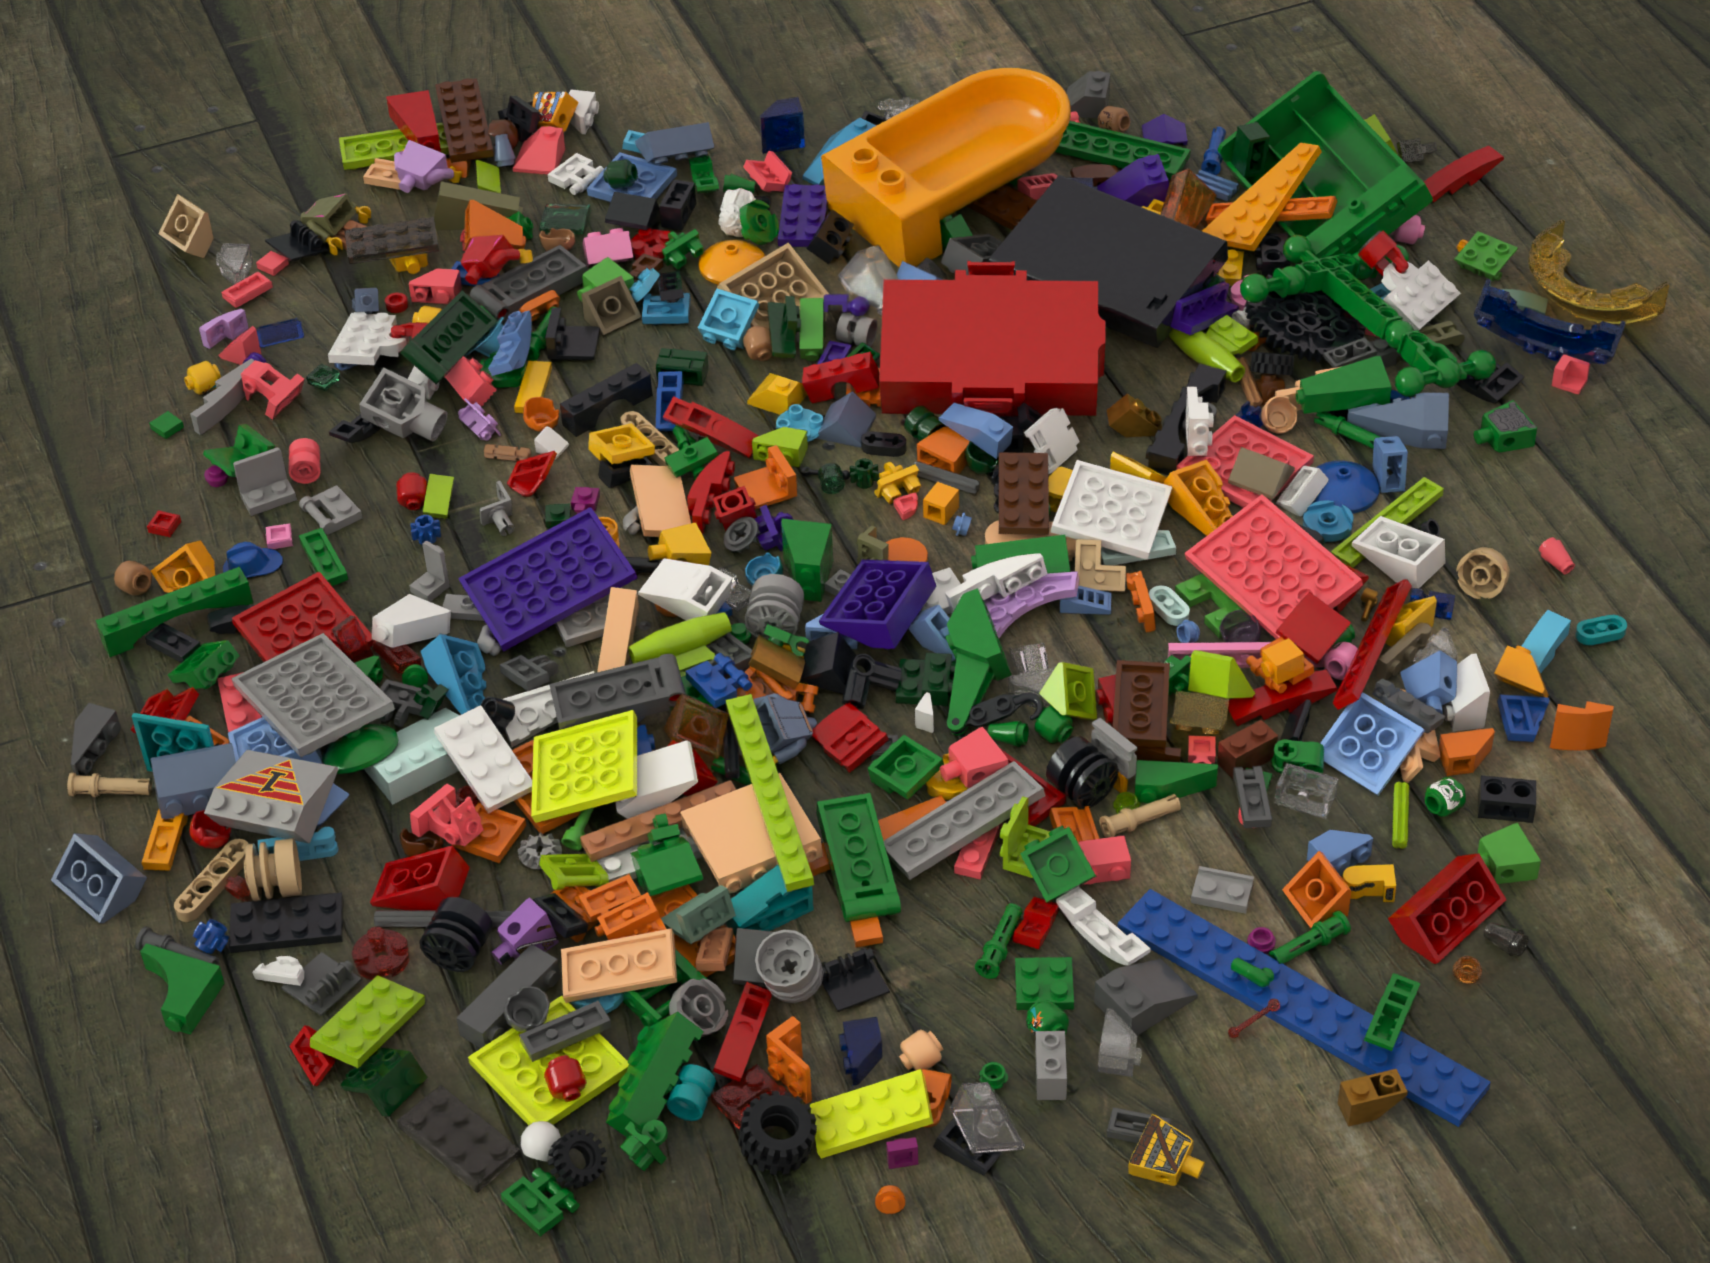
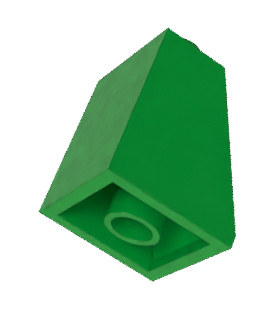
M782 519L783 557L789 576L800 584L804 591V600L822 602L825 583L828 581L833 564L832 524Z

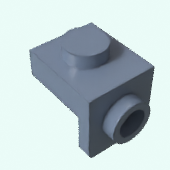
M356 288L354 290L355 298H352V308L355 312L372 314V311H379L377 288Z

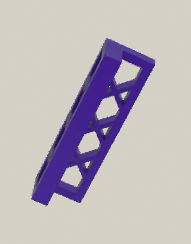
M1221 282L1176 301L1171 327L1192 335L1208 328L1225 315L1232 317V314L1239 310V306L1226 301L1230 284Z

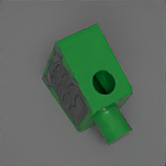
M1513 400L1484 413L1481 429L1474 431L1473 436L1478 445L1488 442L1496 452L1501 453L1534 447L1537 427Z

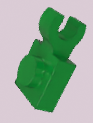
M767 624L763 633L770 636L769 641L781 647L784 642L789 644L792 652L797 656L805 655L804 652L798 650V644L800 642L810 643V640L806 637L796 636Z

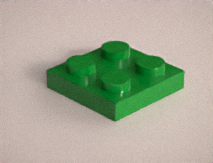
M1072 957L1015 958L1016 1010H1029L1033 1004L1046 1000L1054 1002L1062 1010L1074 1009Z

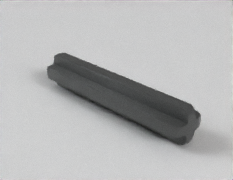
M919 461L914 463L919 469L918 477L940 482L971 494H977L980 488L978 480Z

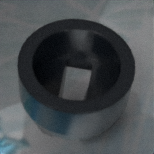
M1432 518L1423 521L1418 527V530L1437 537L1440 534L1439 525Z

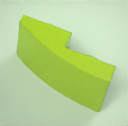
M430 474L423 515L448 519L454 477Z

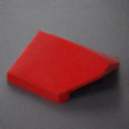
M551 451L517 461L507 485L521 496L530 497L547 477L557 453Z

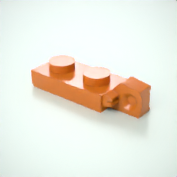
M1142 572L1126 573L1127 589L1131 590L1133 605L1139 606V608H1136L1138 623L1144 624L1146 633L1155 631L1154 610Z

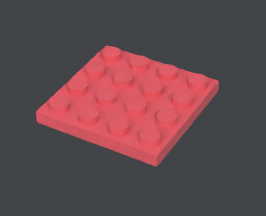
M1234 415L1212 434V446H1208L1207 456H1187L1177 465L1176 470L1207 459L1221 478L1223 483L1221 489L1224 497H1228L1229 501L1244 508L1260 495L1228 483L1241 447L1295 467V471L1277 495L1292 482L1303 466L1313 464L1314 455Z

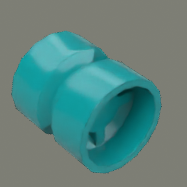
M693 1064L684 1065L680 1069L679 1079L675 1087L672 1088L667 1100V1107L678 1118L696 1121L703 1116L708 1103L707 1098L712 1094L716 1079L704 1067Z

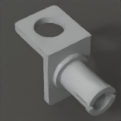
M497 481V497L500 501L480 508V523L484 526L494 522L500 534L506 536L505 528L508 534H511L515 529L508 517L512 515V502L501 481Z

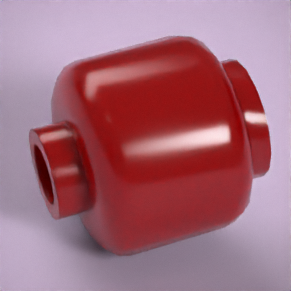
M418 473L404 474L396 484L398 503L409 510H418L421 506H424L428 485L427 480Z
M567 1055L551 1060L544 1072V1078L552 1097L564 1099L565 1102L579 1098L581 1096L580 1092L587 1084L579 1061Z

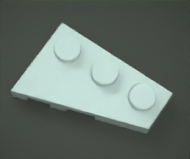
M1158 530L1148 559L1176 555V546L1170 531ZM1101 547L1102 565L1113 566L1146 560Z

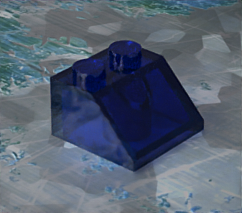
M798 97L776 100L760 115L763 154L768 153V151L777 152L805 147L804 117Z

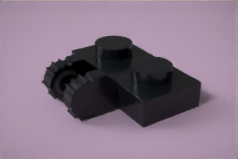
M510 96L506 116L516 126L519 141L524 142L532 135V132L537 131L540 112L520 97Z

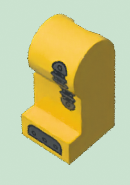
M1394 864L1350 866L1344 870L1343 880L1351 889L1350 899H1359L1363 896H1383V902H1395L1396 880Z

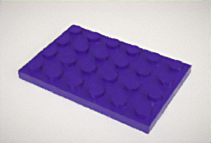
M590 507L458 579L504 652L610 594L611 587L621 588L636 580L637 575Z

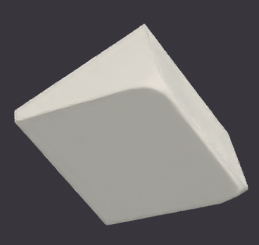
M548 426L534 440L536 453L544 454L555 451L557 453L555 460L569 446V443Z
M926 692L915 708V726L918 729L933 733L934 717L931 695Z

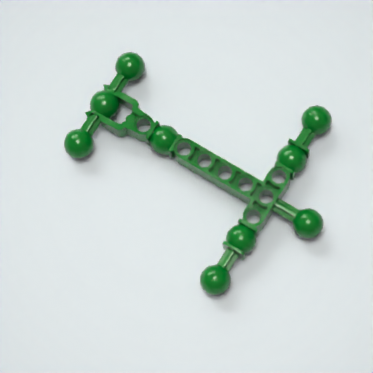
M1293 235L1285 241L1283 254L1289 262L1296 264L1295 266H1286L1283 269L1276 268L1273 277L1269 279L1260 274H1250L1244 277L1240 284L1241 295L1250 303H1259L1265 300L1269 292L1275 291L1284 298L1287 295H1296L1299 292L1305 293L1322 290L1374 335L1382 340H1386L1388 345L1396 349L1397 353L1401 354L1402 358L1411 366L1400 370L1395 377V387L1405 397H1415L1416 394L1423 391L1425 385L1432 383L1440 388H1451L1459 380L1466 379L1467 375L1477 380H1485L1492 376L1496 369L1495 358L1486 350H1476L1469 355L1466 362L1458 363L1457 358L1445 345L1436 343L1420 333V331L1414 330L1412 325L1404 321L1403 317L1399 316L1395 309L1359 281L1369 277L1376 278L1378 273L1375 268L1371 269L1358 256L1359 252H1355L1352 255L1350 253L1339 254L1319 259L1312 253V245L1306 237ZM1397 244L1405 260L1409 262V253L1406 248ZM1387 256L1385 257L1389 263L1392 262Z

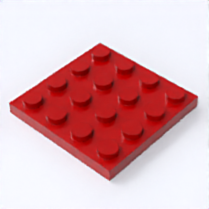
M320 572L232 617L233 625L263 662L322 633L348 658L375 645V640L372 639V634Z

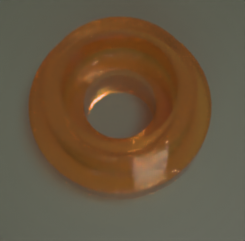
M1463 956L1454 963L1453 975L1460 982L1474 983L1481 978L1482 968L1479 961L1474 957Z

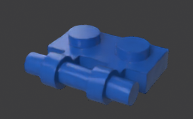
M722 653L715 655L714 661L717 663L715 666L705 661L685 671L686 679L714 708L725 704V700L736 698L738 688L741 687L743 690L748 691L752 687V683L748 680V675L743 670H738L735 667V662L730 657H725ZM728 674L731 678L726 680L723 676Z

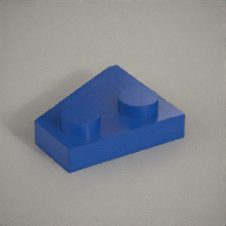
M1500 694L1497 704L1508 741L1534 742L1550 701L1548 697Z

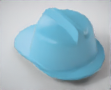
M504 317L498 320L489 333L466 356L476 350L490 357L491 353L499 350L500 344L497 337L504 326L501 323Z

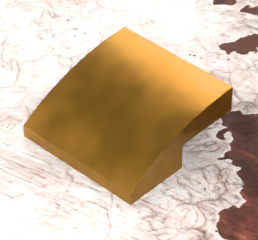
M758 636L751 652L752 657L749 666L795 689L800 682L805 660L779 645Z

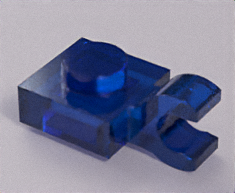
M1412 588L1409 602L1435 596L1437 599L1435 617L1451 620L1455 595L1430 591L1428 596L1423 590Z

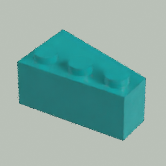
M777 865L731 898L736 916L725 924L728 928L733 929L735 937L737 928L771 931L814 910L812 886L787 892L779 866Z

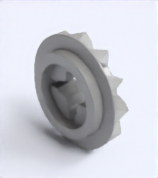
M541 832L535 837L529 834L528 840H522L521 846L518 849L519 859L522 864L532 869H542L539 865L541 855L562 854L559 839H554L552 834L544 836ZM539 846H542V852H540V856H538V852L536 850Z

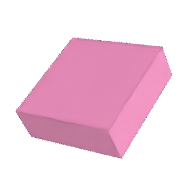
M290 524L266 527L268 549L293 546Z

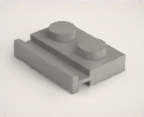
M1098 718L1092 722V726L1095 729L1092 730L1091 743L1098 748L1099 752L1108 756L1109 759L1118 765L1119 772L1124 777L1129 779L1136 774L1137 755L1134 752L1137 751V747L1103 719Z
M1199 866L1191 895V903L1246 914L1254 876Z

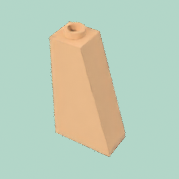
M611 587L597 672L626 666L629 663L628 647L633 642L639 611L637 590Z

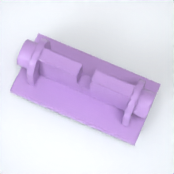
M465 398L464 400L468 405L459 410V419L467 427L471 428L480 440L488 441L494 432L501 436V433L496 429L498 423L489 414L485 417L483 415L485 413L484 409L477 402L471 404Z

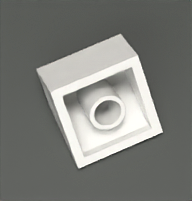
M1471 654L1457 664L1456 697L1454 700L1444 704L1445 720L1450 722L1453 732L1481 729L1485 726L1490 690L1477 654Z

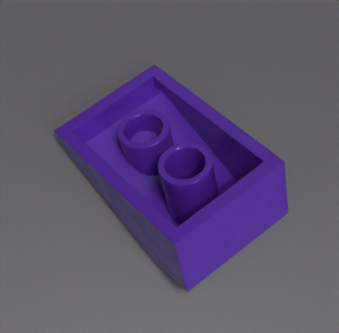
M1159 154L1135 160L1097 186V190L1139 207H1148L1153 199L1165 203L1171 201L1169 181Z

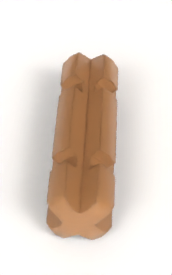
M487 444L484 449V457L488 459H495L497 457L498 460L517 461L519 459L520 461L531 457V449L524 447L518 449V447L503 445L496 447V445Z

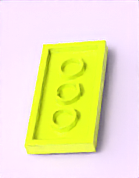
M921 1069L810 1104L811 1114H814L816 1118L815 1125H817L815 1142L817 1153L821 1159L933 1124L925 1076Z

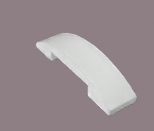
M1079 886L1056 899L1057 905L1076 930L1092 946L1111 960L1128 966L1151 952V949L1133 933L1129 935L1124 934L1096 909V901Z

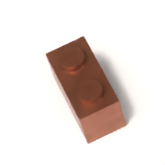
M1259 720L1219 742L1217 764L1234 780V767H1242L1243 770L1246 767L1252 769L1253 766H1261L1272 760L1274 747L1278 742V735L1266 723Z

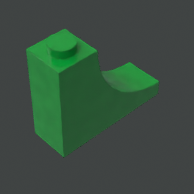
M146 943L140 951L145 969L157 974L168 984L167 997L161 1007L165 1026L174 1032L181 1031L191 1035L225 984L221 968L218 965Z

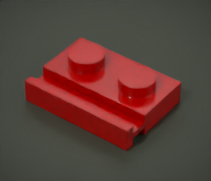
M861 714L823 746L824 753L851 773L889 739L885 732L880 731L878 726Z

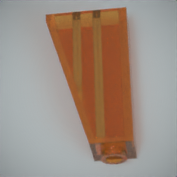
M1188 168L1172 175L1161 215L1196 229L1217 195Z

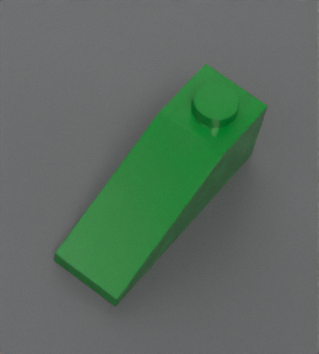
M1137 760L1134 802L1151 803L1175 794L1176 798H1181L1216 787L1218 764Z

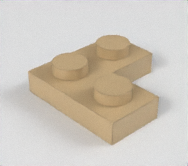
M1076 539L1075 572H1078L1079 576L1078 586L1105 592L1125 593L1126 566L1100 565L1101 540Z

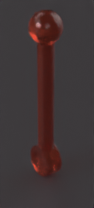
M1271 999L1267 1007L1239 1026L1231 1027L1228 1030V1035L1231 1038H1237L1240 1031L1268 1012L1278 1011L1280 1009L1279 1001Z

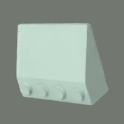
M444 708L434 713L428 720L424 718L396 732L399 738L396 748L381 761L364 769L392 805L459 771L434 734V728L460 715Z

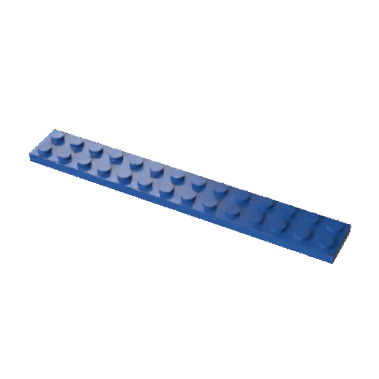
M1149 889L1118 922L1117 927L1124 934L1129 935L1133 933L1152 951L1365 1074L1372 1075L1397 1069L1408 1091L1407 1098L1457 1127L1463 1123L1490 1089L1491 1082L1402 1031L1392 1051L1364 1041L1374 1015L1286 965L1279 964L1272 957L1152 889ZM1235 958H1240L1260 969L1267 967L1273 971L1274 980L1270 982L1269 986L1259 987L1242 975L1232 971L1231 963Z

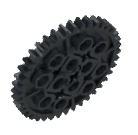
M1268 274L1266 279L1272 278L1273 276ZM1322 290L1305 293L1299 292L1296 295H1287L1284 298L1275 291L1269 292L1265 300L1259 303H1250L1248 301L1245 303V312L1248 313L1246 318L1250 319L1249 325L1255 326L1253 331L1260 332V338L1266 337L1265 343H1274V349L1280 347L1281 353L1289 351L1290 355L1294 356L1297 354L1300 360L1305 356L1310 362L1312 358H1315L1317 362H1320L1321 358L1328 362L1323 357L1324 352L1359 340L1365 334L1366 327Z

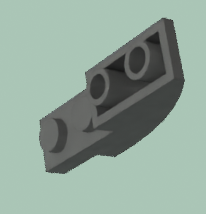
M1365 337L1323 353V357L1333 368L1346 366L1375 356H1381L1384 367L1387 368L1396 365L1397 357L1401 356V354L1397 353L1396 349L1388 345L1386 340L1380 338L1369 342Z

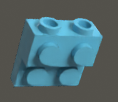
M716 289L698 326L703 339L711 344H715L716 341L722 342L730 350H736V347L743 349V337L746 331L751 328L750 324L758 310L759 303L747 297Z

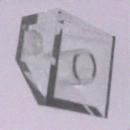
M988 1082L963 1083L950 1109L971 1152L1023 1150L1025 1144L1003 1100Z

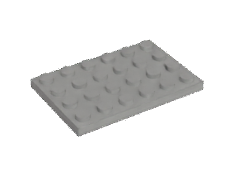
M324 633L231 678L234 687L300 757L311 754L322 746L335 742L340 737L358 730L369 722L382 718L387 713L395 710L393 701Z

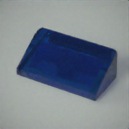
M299 318L255 327L260 347L304 337Z

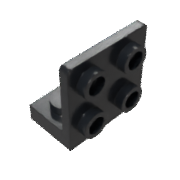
M552 308L545 337L548 359L594 360L600 328L596 326H566V318L562 317L561 308Z

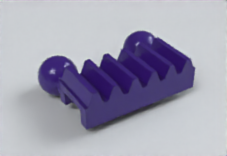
M849 294L824 295V312H829L831 305H842L843 312H851L855 316H863L870 307L869 301L862 296L849 301Z

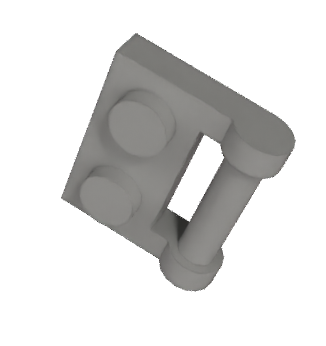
M337 485L313 497L305 496L299 502L300 508L304 512H308L316 520L319 528H322L326 535L362 519L361 510ZM321 506L332 518V520L330 518H326L318 509V507Z

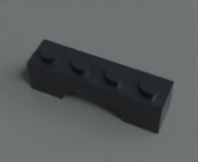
M635 363L560 403L562 425L577 437L596 427L601 412L612 402L625 399L635 406L653 396L651 374Z

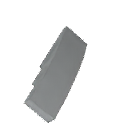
M252 358L215 381L217 389L204 396V405L190 413L196 433L202 435L216 425L245 397L241 373L254 362Z

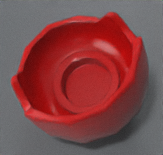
M205 810L195 812L189 830L192 840L199 846L207 849H217L225 846L231 836L232 828L229 827L227 829L225 826H220L204 814Z

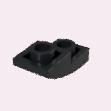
M255 605L232 606L208 613L207 621L210 632L235 634L237 628L232 623V617Z

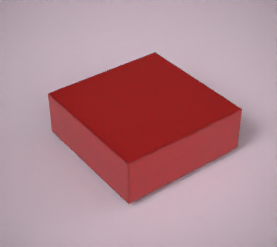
M158 510L147 525L148 533L171 537L181 523V517L177 514Z

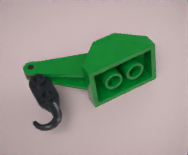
M978 588L964 593L946 624L950 633L946 635V639L956 659L947 726L953 735L959 736L966 732L968 726L980 728L1010 717L1019 707L1028 702L1035 703L1037 707L1035 713L1030 716V720L1037 719L1043 712L1044 704L1041 697L1035 693L1003 694L981 702L992 679L999 681L1012 676L989 610Z

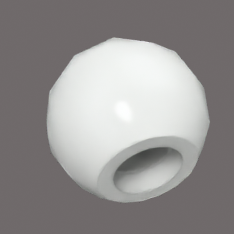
M547 1121L533 1122L526 1127L521 1135L523 1154L548 1162L552 1158L548 1156L549 1150L553 1148L551 1146L561 1138L559 1130Z

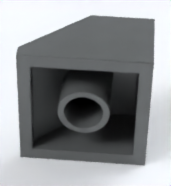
M1089 71L1067 88L1066 93L1070 101L1071 112L1076 111L1079 117L1098 118L1100 112L1108 106L1111 73Z

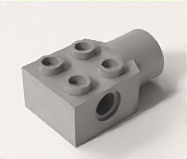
M386 368L382 369L359 404L362 419L401 438L414 432L433 442L441 434L448 416L447 411L427 402L425 387Z

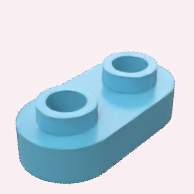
M654 268L643 270L638 276L639 280L630 287V294L636 303L650 291L659 278L660 274Z

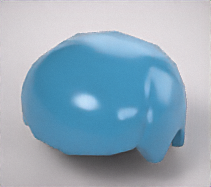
M766 553L764 556H758L750 560L745 568L748 583L753 586L755 581L764 575H783L780 557H774L770 553Z

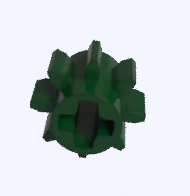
M859 459L855 462V466H850V482H856V486L859 488H870L873 486L874 481L877 482L879 480L878 464L873 465V462L869 459Z

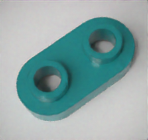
M1606 615L1583 620L1577 624L1575 637L1580 643L1585 645H1596L1619 640L1626 634L1627 622L1618 615Z

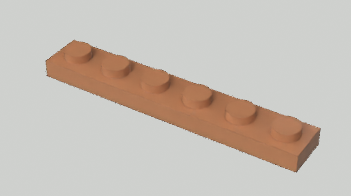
M729 780L580 837L581 845L590 861L593 862L648 841V833L655 829L652 819L656 815L666 813L668 826L678 824L680 829L683 827L681 811L737 789L732 781Z

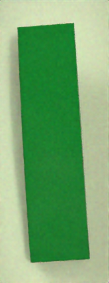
M1395 973L1392 974L1364 1041L1390 1051L1393 1050L1419 990V982Z

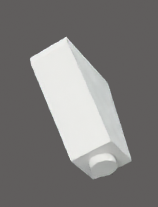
M408 594L373 616L372 639L393 648L434 638L439 634L447 635L450 633L451 610Z

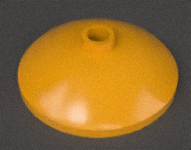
M721 241L707 248L700 256L699 271L706 280L719 285V283L765 257V254L759 247L747 241Z

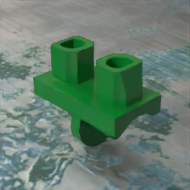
M696 229L686 235L684 232L677 235L674 231L668 233L669 241L664 243L665 248L662 249L664 255L663 262L667 266L672 264L678 270L687 263V259L684 256L690 252L694 258H698L704 253L699 233Z
M1171 655L1164 662L1170 663L1168 696L1173 692L1176 695L1179 693L1189 695L1193 692L1188 691L1191 657L1186 655L1180 660Z
M659 1120L649 1121L644 1125L641 1133L631 1121L628 1123L625 1130L629 1133V1136L620 1145V1148L642 1171H645L654 1160L661 1165L667 1159L658 1148L659 1145L665 1142L668 1136V1129L665 1124Z

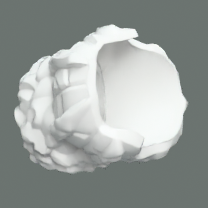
M739 188L737 190H727L724 194L718 222L721 230L727 236L743 237L741 233L740 208L756 200L752 192Z

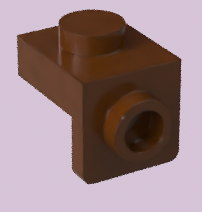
M1263 374L1260 379H1254L1259 392H1261L1263 406L1269 399L1275 397V391L1285 389V380L1275 376V374Z

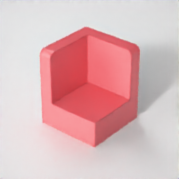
M1563 354L1554 368L1552 386L1579 394L1587 383L1590 363Z

